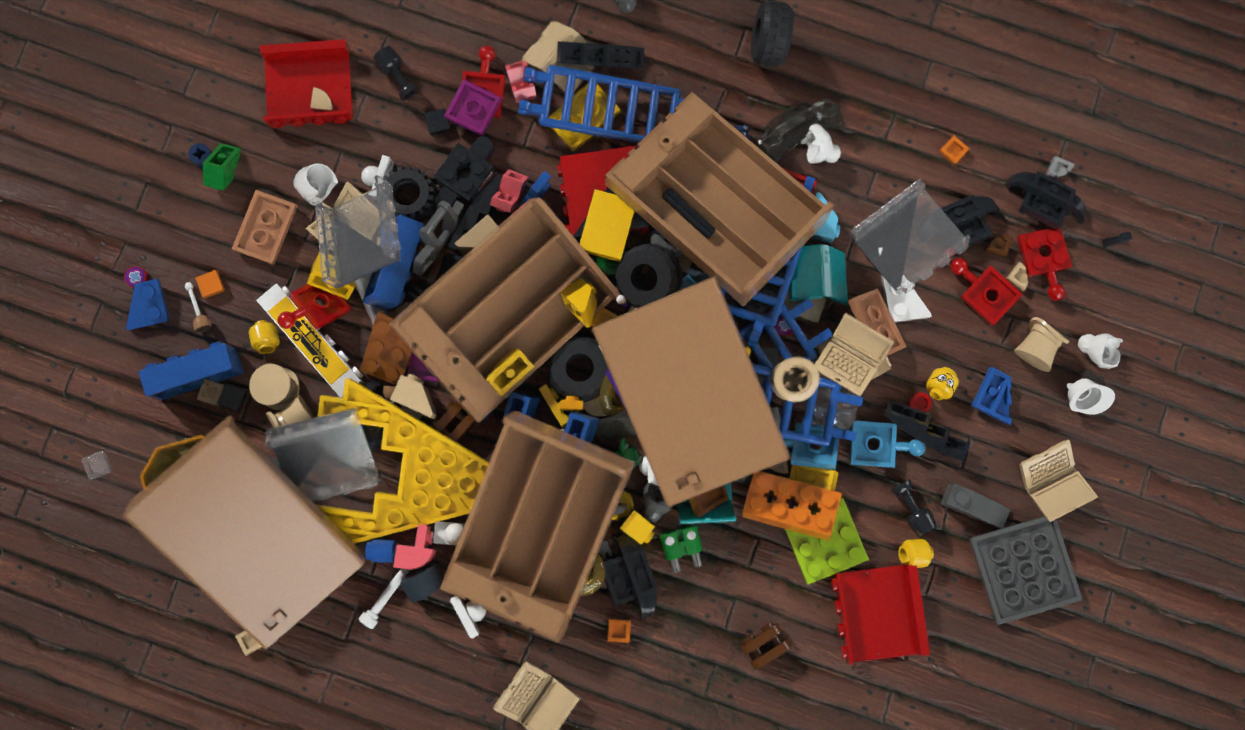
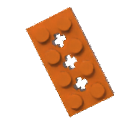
M757 471L753 473L743 509V517L830 541L842 493ZM773 496L774 500H772V503H768L766 497ZM795 502L796 506H794V509H790L787 503ZM816 508L818 512H816V515H812L809 509Z

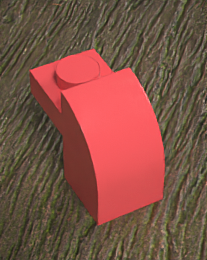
M526 60L506 65L515 102L518 103L520 100L526 101L536 98L533 83L523 82L525 67H528Z
M508 169L503 174L499 190L492 197L490 205L496 207L500 212L514 213L523 196L528 176Z
M418 525L415 547L397 545L393 567L419 570L431 563L436 554V550L428 549V545H431L433 541L431 527Z

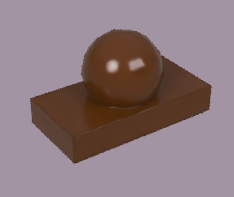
M722 485L689 498L695 517H700L727 501L729 497L725 486Z

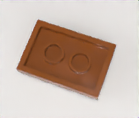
M380 310L376 314L360 371L397 385L400 376L406 375L413 352L388 325L396 316Z

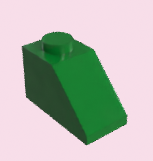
M220 143L203 162V186L212 187L215 190H225L233 180L241 148Z

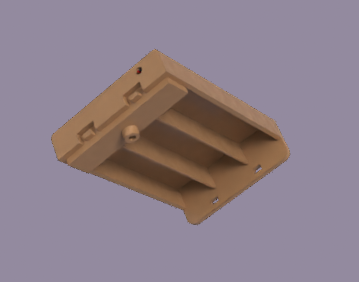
M693 92L674 109V113L670 112L665 117L664 123L660 122L637 144L636 150L633 148L627 154V159L623 158L605 175V185L710 278L716 276L720 287L743 307L824 225L834 207L831 201L826 204L821 202ZM668 188L675 191L716 229L714 235L708 239L662 198L663 193Z
M532 198L527 200L388 325L470 417L480 422L584 326L563 303L560 292L579 278H582L587 284L591 283L597 292L595 298L598 304L594 316L611 300H616L620 293L541 198ZM513 347L517 348L527 357L534 368L504 395L499 396L486 381V378L503 356Z
M716 276L592 328L667 506L687 500L790 458L788 448Z
M514 411L506 415L503 420L505 425L440 589L463 600L468 598L470 603L476 606L481 604L483 609L513 623L518 621L521 623L520 626L526 629L531 627L535 629V633L559 643L568 627L635 463L525 414Z
M229 416L136 495L128 504L123 516L264 649H267L365 563L364 553L234 424L235 419Z

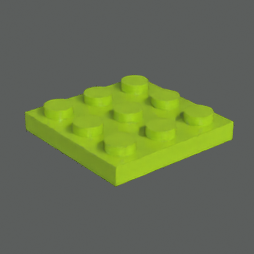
M844 498L840 499L830 541L784 529L807 585L869 560ZM817 509L811 510L812 515H816V512H818Z

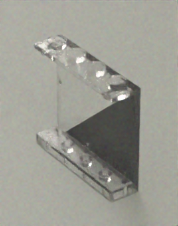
M378 175L375 176L374 184L376 188L335 208L323 202L315 205L322 280L324 283L337 289L401 260L397 234L398 226L395 219L396 209L392 195L393 187L391 183Z
M921 179L917 180L850 231L853 241L898 295H901L903 292L907 294L912 291L916 286L915 283L921 279L923 281L928 279L933 274L935 268L938 266L944 267L951 261L950 257L955 253L961 254L969 246L970 236H964L925 191L926 185Z
M356 408L267 430L265 439L267 448L274 449L282 472L312 502L326 500L341 494H349L360 489H369L378 485V470Z

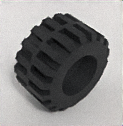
M406 166L404 170L402 167H397L398 171L395 173L391 170L389 172L390 177L385 176L383 178L384 185H380L382 193H379V197L382 200L383 207L393 219L401 214L413 220L423 222V217L426 216L428 218L431 215L430 210L434 211L436 190L430 178H428L424 171L421 172L416 167L412 169L411 166ZM415 186L420 189L419 198L413 204L401 205L397 202V195L404 187Z

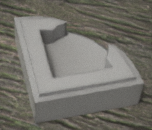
M1054 156L1046 175L1051 178H1060L1070 172L1075 164Z

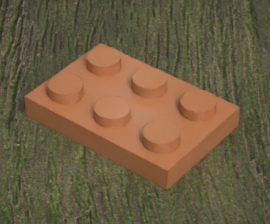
M255 190L232 250L274 265L298 206L295 203Z
M878 289L848 301L851 311L858 321L894 341L886 356L907 347Z

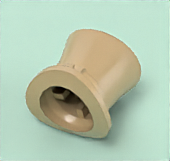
M1033 317L1029 322L1030 334L1014 349V352L1033 367L1049 372L1058 347L1062 343L1068 344L1069 340L1044 320Z
M800 357L780 362L775 366L770 375L772 391L779 398L793 402L809 398L819 384V372L816 366L811 361Z
M265 364L259 367L250 379V392L253 398L273 410L284 409L299 394L300 382L298 376L292 370L276 364Z
M299 394L280 412H276L274 415L270 411L266 413L274 428L315 418Z

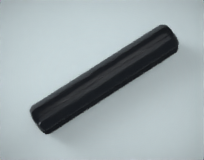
M668 188L663 193L662 198L708 239L714 235L716 229L675 191Z

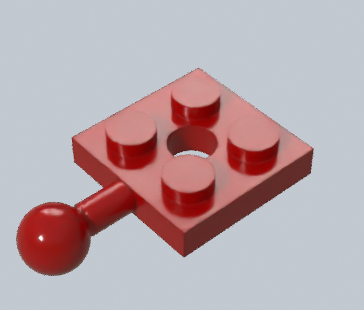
M486 45L481 47L478 53L482 61L481 71H463L462 81L464 79L501 97L502 101L493 117L501 119L506 77L505 75L489 73L490 62L495 58V50L491 46Z
M1061 227L1058 230L1049 228L1019 235L1017 241L1028 278L1046 274L1050 285L1047 290L1048 297L1053 301L1063 299L1065 289L1062 285L1058 284L1055 272L1070 269L1072 263ZM1040 247H1045L1049 250L1048 257L1040 254Z
M956 258L951 262V271L956 275H963L972 284L960 298L991 326H994L1023 295L991 265L977 277L968 269V264L963 258ZM988 290L995 292V301L987 299L986 292Z
M307 284L291 292L289 296L298 309L293 312L284 311L280 313L277 321L280 327L290 329L295 325L297 319L305 316L317 330L349 313L351 306L344 298ZM315 300H322L325 306L317 304Z

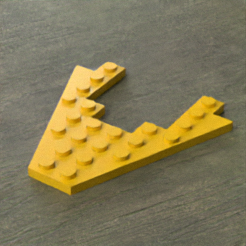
M345 378L343 398L327 395L320 396L318 417L355 408L345 422L384 427L381 449L403 453L398 495L376 492L373 513L316 505L353 543L470 513L490 462L351 378Z

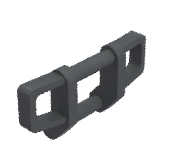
M441 201L438 204L437 211L419 231V236L425 243V247L414 260L413 273L422 276L436 262L439 252L448 239L453 237L462 219L463 203L456 201L453 207L446 201ZM443 218L442 234L437 239L433 231Z

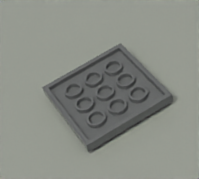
M1043 516L969 538L996 625L1083 600L1057 519L1049 522Z

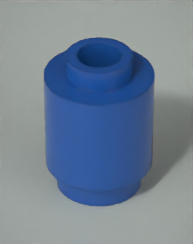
M373 540L372 542H367L366 560L394 563L397 548L395 540Z

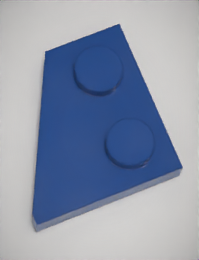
M544 171L518 208L529 199L537 198L538 196L542 198L551 185L549 183L551 176Z
M160 279L136 283L126 325L127 331L171 321Z
M989 367L971 406L1006 425H1011L1012 418H1009V405H1012L1010 394L1011 376L994 367Z

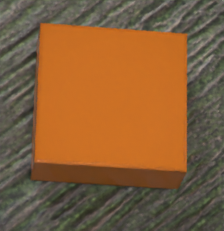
M953 135L939 150V153L952 165H955L970 148Z
M217 270L196 277L204 299L225 291Z
M609 618L607 641L629 643L631 620Z

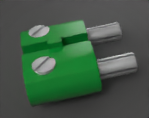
M697 524L680 526L678 529L673 528L659 533L665 559L671 561L674 573L680 571L678 558H681L683 555H692L695 567L702 565L699 552L703 548Z

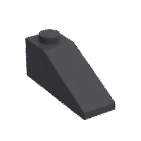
M955 483L947 485L940 504L999 529L1004 528L1010 512L1009 508Z

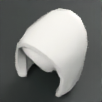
M312 164L298 171L293 185L308 203L315 206L325 200L333 187L338 183V180L328 166Z

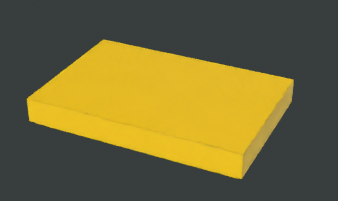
M588 84L573 96L569 122L582 124ZM598 84L596 86L591 126L603 128L608 95ZM616 104L613 118L621 112V109ZM563 105L548 118L561 120ZM551 128L573 153L594 136Z
M595 189L579 244L588 254L620 262L634 210L617 195Z

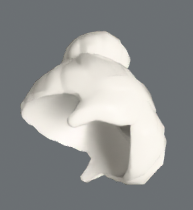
M811 125L807 136L801 141L802 144H808V162L810 164L823 161L828 163L836 162L841 155L839 146L833 145L830 134L821 125Z
M1087 334L1078 339V348L1081 352L1087 353L1097 367L1110 369L1118 367L1121 354L1117 348L1123 340L1115 338L1110 334L1096 336Z

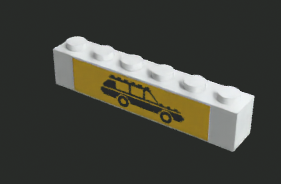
M277 283L256 300L278 326L277 318L280 313L284 311L293 312L298 309L289 298L291 291L286 286L282 288ZM305 316L297 319L295 325L290 329L280 327L339 397L343 398L345 378H351L359 384L365 383L361 379L364 375L356 366L352 368L347 363L350 360L342 350L338 352L333 347L336 344L328 334L324 336L319 329L316 330Z

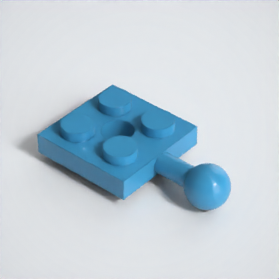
M852 421L851 431L857 433L855 441H851L849 465L895 468L896 450L909 451L913 456H921L926 450V445L917 439H913L909 443L896 442V424ZM870 438H875L879 443V447L875 451L869 449L867 445Z
M796 423L795 431L801 432L802 423ZM811 425L809 434L822 437L824 426ZM831 437L829 446H822L817 450L812 449L810 443L783 438L786 446L793 448L791 465L836 470L839 438Z

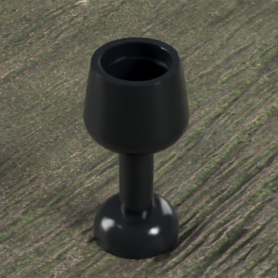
M386 46L375 53L373 58L379 71L384 75L392 74L401 87L399 97L402 101L411 98L419 91V87L414 83L408 84L400 72L399 68L402 65V58L391 46Z
M909 479L891 489V492L897 496L902 495L912 513L908 516L907 523L917 536H921L937 527V524L929 508L919 509L909 492L912 488V482Z

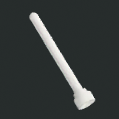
M400 569L371 610L368 609L358 618L359 621L373 629L378 623L379 612L410 570Z

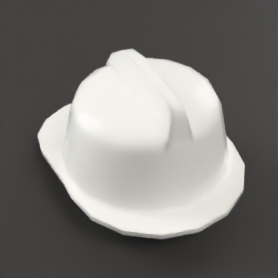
M1081 379L1075 383L1067 384V396L1070 400L1069 407L1073 411L1092 415L1099 414L1107 410L1115 400V393L1111 388L1096 384L1089 379Z

